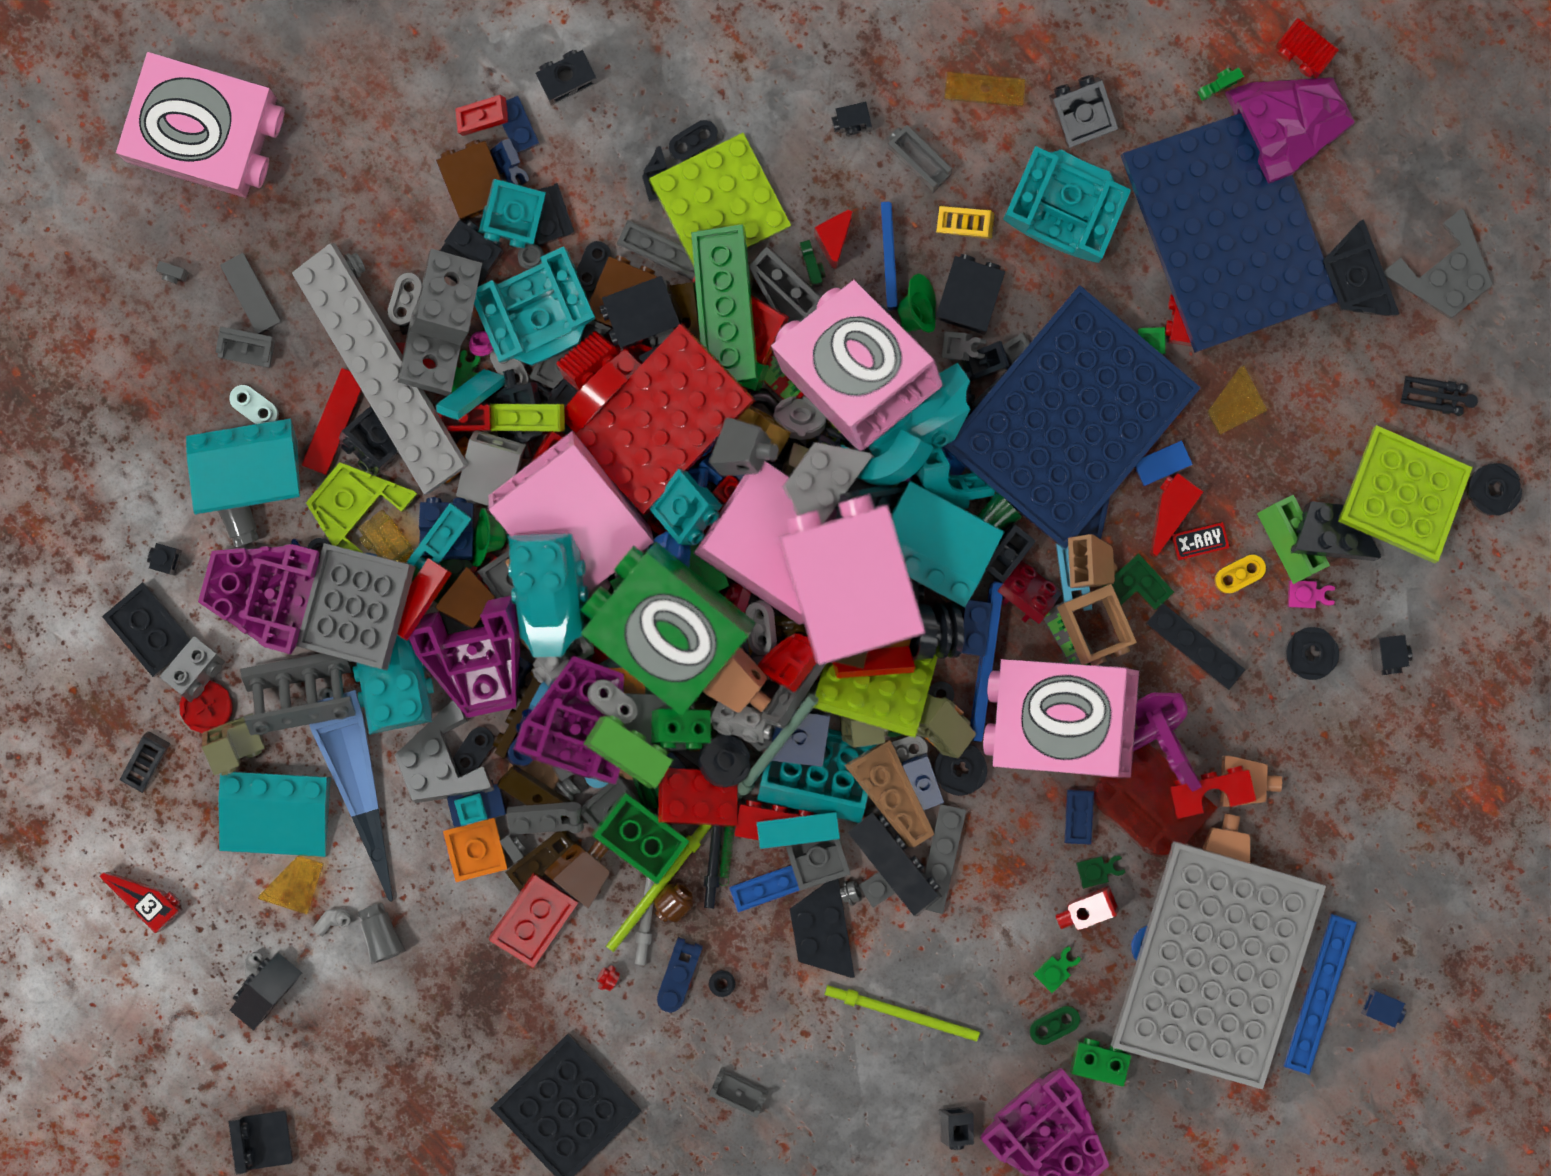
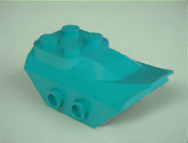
M958 363L939 373L943 385L940 389L867 446L874 458L881 456L890 449L901 429L933 446V449L941 448L955 440L970 411L966 403V392L970 380Z
M571 533L508 536L510 548L508 571L509 577L512 578L514 584L511 598L512 603L516 604L520 639L525 641L533 657L564 656L569 645L576 638L582 637L584 613L580 610L588 601V587L584 586L583 576H585L586 572L585 561L581 560L580 550Z
M399 635L396 636L388 670L357 663V666L353 667L355 680L361 684L362 691L358 692L360 707H365L369 735L432 722L430 693H434L432 678H427L426 667L416 656L410 639L405 640Z

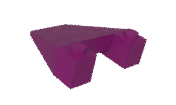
M511 596L487 601L481 614L484 627L447 634L438 611L425 614L409 637L416 656L467 718L517 707L520 635L516 604L512 603Z

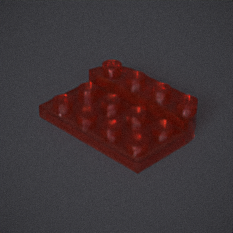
M1149 743L1133 751L1131 778L1100 775L1094 787V800L1100 811L1140 849L1155 857L1169 855L1173 841L1185 844L1217 809L1203 795L1202 807L1204 813L1177 819L1170 787L1175 786L1174 781L1179 779L1168 761Z

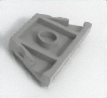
M815 442L782 486L787 497L793 503L796 515L818 510L821 523H824L839 503L840 494L846 493L872 455L866 452Z

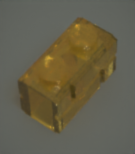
M384 510L379 511L358 528L363 535L359 540L368 551L373 549L377 557L408 564L407 561L415 550Z

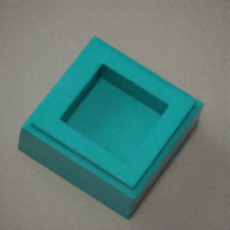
M481 793L454 801L461 827L488 819Z

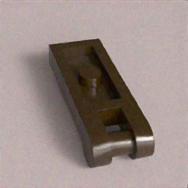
M568 831L555 832L505 872L519 891L522 890L533 872L543 877L545 870L575 844L579 846L576 841L573 842L567 835ZM558 840L565 848L560 853L553 847V844Z

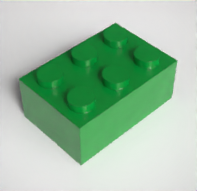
M624 792L591 834V836L655 884L660 882L690 842L666 823H659L657 816Z

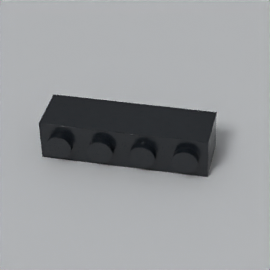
M872 812L852 828L848 834L913 916H918L942 897L938 892L941 887L932 876L927 878L923 873L922 869L925 867L915 855L911 858L905 849L908 845L899 834L894 836L888 829L892 825L883 814L878 816Z

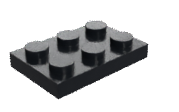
M144 582L102 616L152 677H156L169 666L191 640L190 636Z

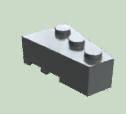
M766 247L749 265L770 306L790 317L787 323L791 321L801 322L817 309V304L822 296L770 247Z

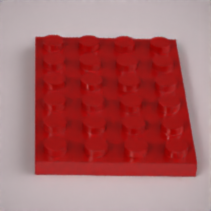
M680 324L628 378L626 384L575 435L593 455L610 480L642 514H647L653 504L665 492V486L678 469L688 471L718 440L725 419L737 420L755 399L683 324Z

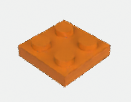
M495 818L443 831L456 883L508 869Z

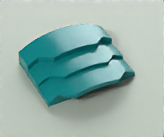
M1035 146L1003 220L1025 235L1053 249L1074 257L1099 263L1104 256L1131 189L1114 182L1109 171L1078 159L1062 149L1050 153Z
M564 246L540 257L541 264L504 282L497 284L491 280L477 287L474 305L500 363L516 359L533 366L579 344L585 325L595 319V315L577 275L576 268L568 250Z

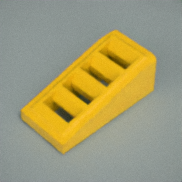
M939 206L936 232L991 239L994 213L989 210ZM948 213L952 214L951 228H946ZM959 215H963L961 229H957ZM970 216H974L972 230H968ZM981 217H984L983 231H979Z

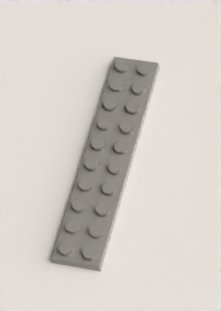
M335 243L328 244L293 271L292 274L423 494H430L466 468L468 463L424 390L398 383L403 355Z

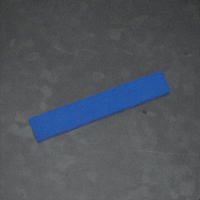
M998 582L991 583L989 586L987 603H992L985 656L979 657L970 727L976 733L972 741L982 742L988 704V680L993 668L1003 597L998 592L1003 583Z
M1330 914L1283 1067L1310 1075L1357 922Z

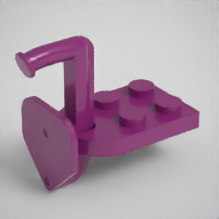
M1150 693L1137 700L1135 723L1139 729L1134 731L1133 751L1157 739L1162 750L1167 755L1169 765L1176 773L1181 784L1187 783L1193 792L1202 786L1173 731L1187 716V704L1181 693Z

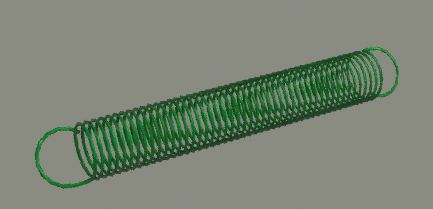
M725 826L728 828L724 830V835L727 836L723 838L726 840L723 841V843H725L723 847L725 848L722 849V851H724L722 855L724 856L721 857V859H723L721 863L723 864L720 865V867H722L720 869V871L722 872H720L719 874L721 875L720 878L730 877H723L727 874H730V872H723L730 870V868H724L731 866V864H724L731 862V860H725L731 858L732 856H725L732 854V852L726 853L733 849H726L733 846V844L727 845L734 841H727L734 838V836L728 837L734 834V832L729 833L735 830V828L729 829L732 826Z

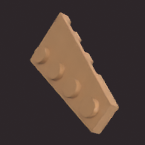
M885 740V743L878 744L845 765L909 847H916L934 835L890 740Z

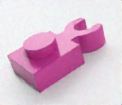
M1289 581L1288 607L1316 608V601L1325 606L1334 605L1335 601L1326 600L1324 594L1326 591H1334L1335 587L1327 585L1321 589H1316L1317 582L1299 581L1293 584L1292 581Z

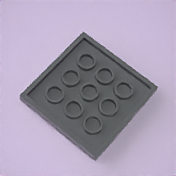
M324 543L296 646L388 670L415 566Z

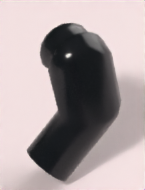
M761 388L760 391L746 390L755 399L751 405L763 403L772 414L775 413V408L780 402L766 388Z

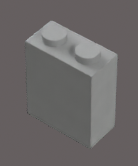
M474 431L469 439L465 455L468 466L461 472L456 496L466 499L469 503L478 502L489 507V494L520 471L526 445L481 431Z

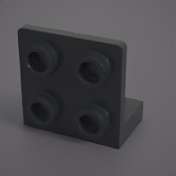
M285 1110L235 1117L228 1121L236 1175L247 1173L253 1169L287 1165L293 1162L287 1113Z

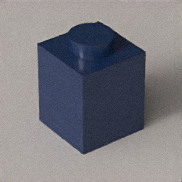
M1371 989L1361 1014L1395 1028L1397 1023L1401 1024L1405 1017V1003Z

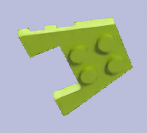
M339 462L308 499L306 504L333 546L364 553L349 541L346 536L377 499L382 495L403 512L418 494L413 490Z

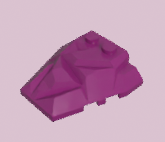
M1333 77L1251 82L1225 93L1234 114H1242L1260 151L1258 163L1268 184L1293 175L1309 158H1314L1321 148L1326 144H1331L1355 123Z
M293 544L281 547L265 546L256 549L240 548L212 551L198 603L223 620L236 626L238 630L258 641L263 647L292 654L297 644L319 563V551Z
M573 656L522 723L513 750L529 756L533 760L585 778H593L602 782L616 784L620 769L583 745L598 719L606 716L589 701V687L599 680H607L624 693V674ZM600 689V697H607V691L605 689ZM622 705L621 708H620V712H621V713H622V708H624V705Z
M1062 1068L1051 1072L1044 1079L1038 1078L995 1114L993 1117L995 1121L985 1129L980 1137L998 1160L1008 1163L1026 1176H1098L1109 1167L1098 1135L1095 1133L1091 1123L1090 1114L1084 1105L1081 1091Z

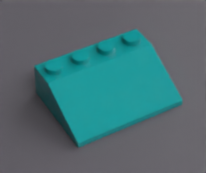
M291 418L186 436V456L194 515L300 497L298 442Z
M909 481L890 515L907 575L965 607L979 584L1004 531Z
M828 729L823 766L771 761L763 771L757 800L817 814L836 812L839 819L860 823L865 811L868 794L845 765L878 744L852 747L842 740L841 731Z
M232 772L228 775H221L220 773L218 797L219 851L326 857L331 777Z

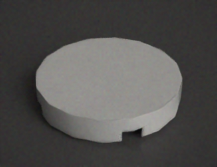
M796 396L786 398L780 401L774 413V419L791 432L789 437L800 440L811 439L820 435L825 429L827 420L807 397H803V400L796 399Z

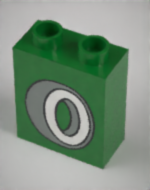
M657 541L646 554L633 545L613 570L624 579L622 584L613 595L600 586L580 610L591 619L581 634L682 716L749 636L756 622Z

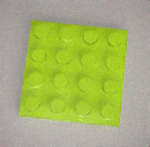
M744 133L734 136L649 178L693 267L691 232L743 224L748 249L791 227Z
M1376 425L1371 432L1338 522L1435 564L1441 556L1473 467Z
M934 655L930 660H914V673L837 678L832 661H829L823 667L815 694L818 702L813 708L915 738L938 657Z

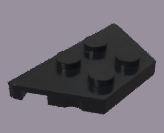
M1364 219L1360 220L1322 260L1337 298L1339 310L1395 317L1400 313Z
M1314 501L1305 504L1302 513L1303 519L1296 531L1299 535L1296 543L1291 547V553L1376 561L1381 558V554L1370 535L1338 522L1344 507L1343 504Z
M839 879L824 883L790 908L798 962L854 978Z

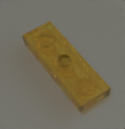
M947 72L944 100L1023 107L1025 79ZM987 85L990 91L983 92L980 87Z

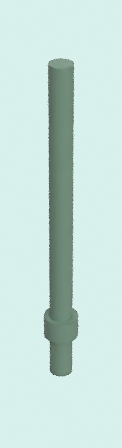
M810 694L785 728L781 730L752 767L746 778L737 784V804L744 795L750 793L754 788L756 779L817 704L818 698L815 695Z

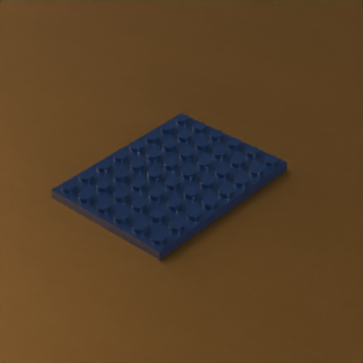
M1241 113L1124 152L1120 155L1194 353L1338 302L1322 261L1324 257L1293 175L1268 184L1258 163L1260 151Z
M1079 285L967 417L955 440L944 445L943 448L997 494L1004 497L1017 511L1065 550L1068 547V538L1076 537L1201 387Z

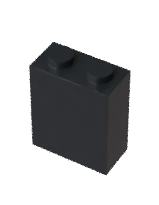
M961 254L960 257L955 256L935 320L985 335L1005 271L1000 270L1001 266L995 263L986 262L985 265L975 262L976 258L966 254Z
M662 276L602 297L604 305L599 306L604 321L610 320L613 330H610L609 334L613 345L619 344L621 351L671 333L680 325Z

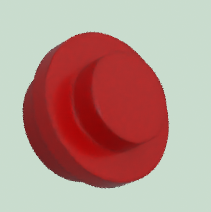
M614 966L604 967L600 971L596 980L599 982L598 989L611 991L620 976V973L616 971Z

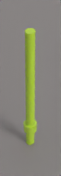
M699 825L692 836H687L686 839L690 842L660 882L653 884L607 943L606 947L610 951L615 952L689 855L697 851L701 846L700 841L710 830L711 825Z
M830 985L826 987L824 995L842 1000L846 1005L853 1007L855 1005L862 1006L972 1041H978L979 1031L858 994V991L849 988L846 991Z

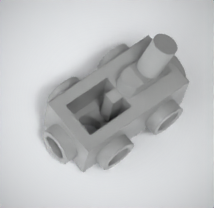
M583 636L576 638L574 643L569 645L564 656L536 657L537 659L533 664L535 668L533 669V674L540 683L545 681L549 687L569 662L570 652L575 653L580 659L589 661L595 653L593 651L594 647L587 638Z
M719 701L716 707L710 709L711 723L714 729L723 735L740 736L752 743H764L766 739L769 740L771 738L774 725L766 723L761 718L764 711L761 712L745 706L741 712H736Z

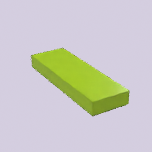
M490 404L491 431H565L564 404Z

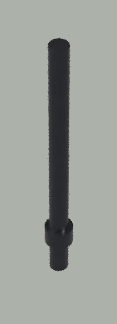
M712 825L707 876H704L703 886L706 887L704 908L714 909L716 888H719L720 884L718 867L723 826Z

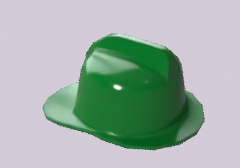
M916 274L910 279L908 295L898 305V314L901 319V326L906 332L922 329L930 333L936 327L935 292L928 278L922 274Z
M485 508L480 510L479 519L474 529L473 560H471V563L475 567L482 564L486 553L502 549L509 536V533L494 515L488 514Z

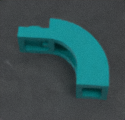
M901 429L890 449L881 456L870 458L857 478L877 486L898 484L910 478L923 466L934 447ZM841 445V448L850 449L844 445Z
M941 448L933 449L926 462L916 472L923 488L962 509L969 508L970 500L990 497L995 494V491L974 473L958 476L949 475L950 464Z

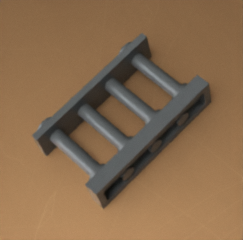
M321 653L240 669L246 691H253L254 715L244 716V721L250 735H262L271 731L335 719L342 720L347 717L356 716L350 696L344 697L342 674L351 673L349 660ZM331 676L333 700L318 702L316 679ZM305 681L307 705L291 707L289 684ZM279 686L281 710L265 712L263 689Z

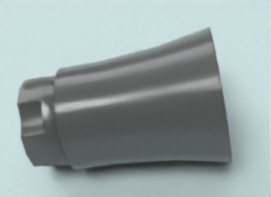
M250 506L218 511L235 548L259 540L256 532L257 526Z
M383 903L369 906L358 912L371 964L388 960L406 952L395 932L388 912H385Z

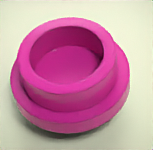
M485 331L476 332L471 336L469 348L474 355L485 356L494 350Z

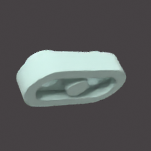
M239 385L231 391L229 399L232 407L253 423L260 424L278 420L279 413L276 406L249 386ZM246 394L247 400L244 403H240L238 400L239 395ZM262 409L268 410L266 418H260L259 413Z

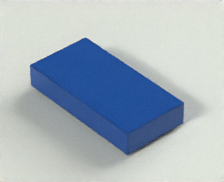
M1179 441L1143 457L1135 466V469L1144 487L1193 464L1183 442Z

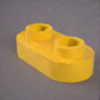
M1248 555L1220 569L1215 575L1217 589L1222 593L1230 594L1261 579L1266 571L1265 562L1257 555ZM1248 564L1255 565L1256 570L1254 573L1247 571ZM1225 576L1232 578L1231 585L1224 584L1223 578Z

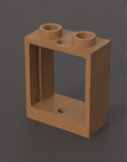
M1112 584L1057 607L1081 665L1091 663L1092 666H1097L1107 661L1105 656L1114 653L1115 657H1119L1130 652L1129 646L1137 643ZM1102 600L1120 643L1090 655L1072 612Z

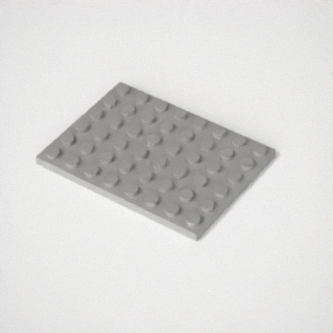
M1173 841L1111 1046L1263 1089L1326 886Z

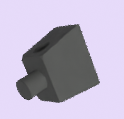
M726 418L709 463L722 476L758 474L765 460L774 461L777 458L778 447L776 444H771V439L761 428L735 419Z

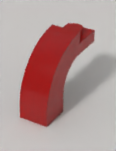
M626 349L620 352L612 361H608L565 407L564 422L575 433L583 429L626 384L628 378L641 364Z

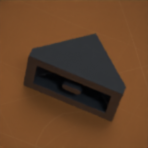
M1002 341L978 349V353L985 354L982 359L969 356V361L961 360L965 373L972 372L970 382L1009 368Z

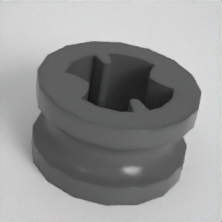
M569 777L564 779L563 782L556 783L571 801L575 799V794L582 792Z

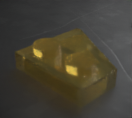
M1244 365L1237 370L1207 412L1219 435L1267 411Z
M298 855L259 895L258 899L307 915L324 863Z

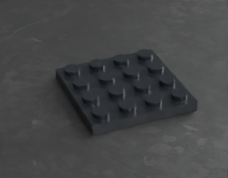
M569 1033L491 1107L492 1111L554 1176H575L642 1111Z

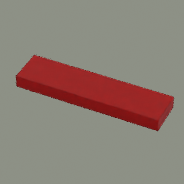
M341 368L302 463V466L326 476L340 446V433L348 426L362 392L351 371Z

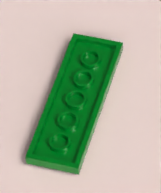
M741 224L691 232L700 342L739 383L758 381L745 227Z

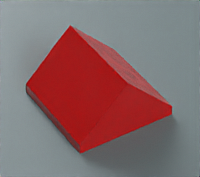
M846 210L814 227V237L831 268L837 269L853 213L851 210Z

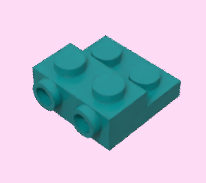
M493 179L488 202L484 207L479 232L485 233L484 238L491 241L499 242L500 238L510 240L509 245L525 249L526 244L532 245L546 193Z
M678 469L665 486V492L653 504L650 510L679 545H696L703 540L705 536L703 531L707 525H711L718 520V511L722 505L708 488L700 487L687 471Z

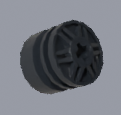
M954 602L936 603L931 608L929 604H917L925 633L912 636L909 649L913 661L930 660L934 655L939 659L959 657L964 644V625L958 605Z

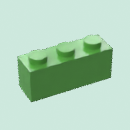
M1294 495L1257 513L1293 584L1330 566L1325 556L1291 553V547L1296 543L1299 535L1296 532L1298 525L1303 519V512Z
M610 715V717H600L583 745L646 787L656 788L673 761L667 757L668 752L658 745L652 747L646 743V737L635 730L630 732L622 727L624 723L613 715Z

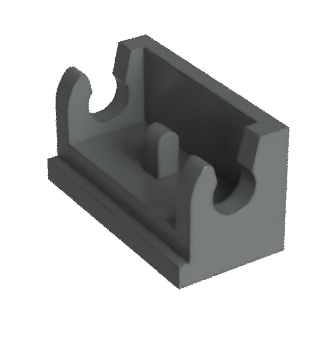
M220 326L216 346L217 357L270 368L276 340L271 336Z
M720 1069L709 1092V1096L758 1118L769 1091Z

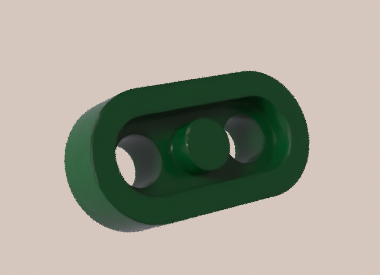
M1061 1006L1035 1019L1029 1027L1030 1037L1039 1045H1047L1075 1031L1080 1024V1015L1071 1006ZM1064 1014H1069L1071 1017L1070 1022L1067 1024L1061 1021V1017ZM1040 1026L1047 1028V1033L1043 1036L1037 1033Z

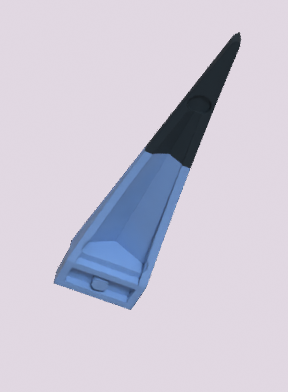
M353 690L344 693V697L350 696L356 716L309 725L388 900L392 902V889L365 718L359 704L357 691ZM333 697L319 700L318 702L333 700Z

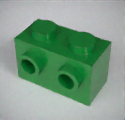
M657 709L652 711L651 743H660V747L663 749H674L676 744H686V749H702V745L710 743L711 711L686 710L682 716L674 709Z
M1084 1038V1042H1076L1069 1071L1071 1074L1124 1087L1131 1059L1129 1053L1113 1048L1111 1044L1110 1048L1099 1046L1100 1041L1090 1038Z

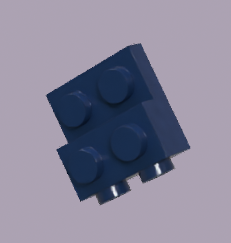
M430 497L426 499V502H420L419 544L447 506L452 503L470 516L472 520L443 559L473 560L475 514L473 503H468L464 498H454L453 502H442V499ZM425 551L422 558L432 559L433 556Z

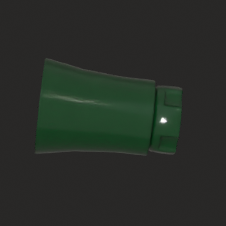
M997 493L994 494L989 503L977 515V517L1003 531L1023 518L1004 497Z

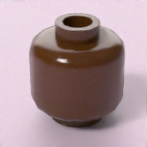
M681 883L667 884L654 900L657 917L663 922H668V920L674 923L680 922L693 907L691 891Z

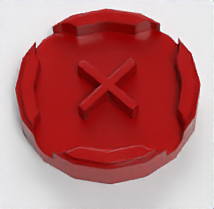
M209 681L204 686L202 694L194 698L191 703L183 696L181 697L179 703L180 715L191 730L203 733L230 721L233 713V700L229 692L221 684Z

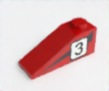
M103 872L99 876L154 933L160 932L183 910L178 905L181 903L180 900L170 891L166 893L164 890L111 872Z

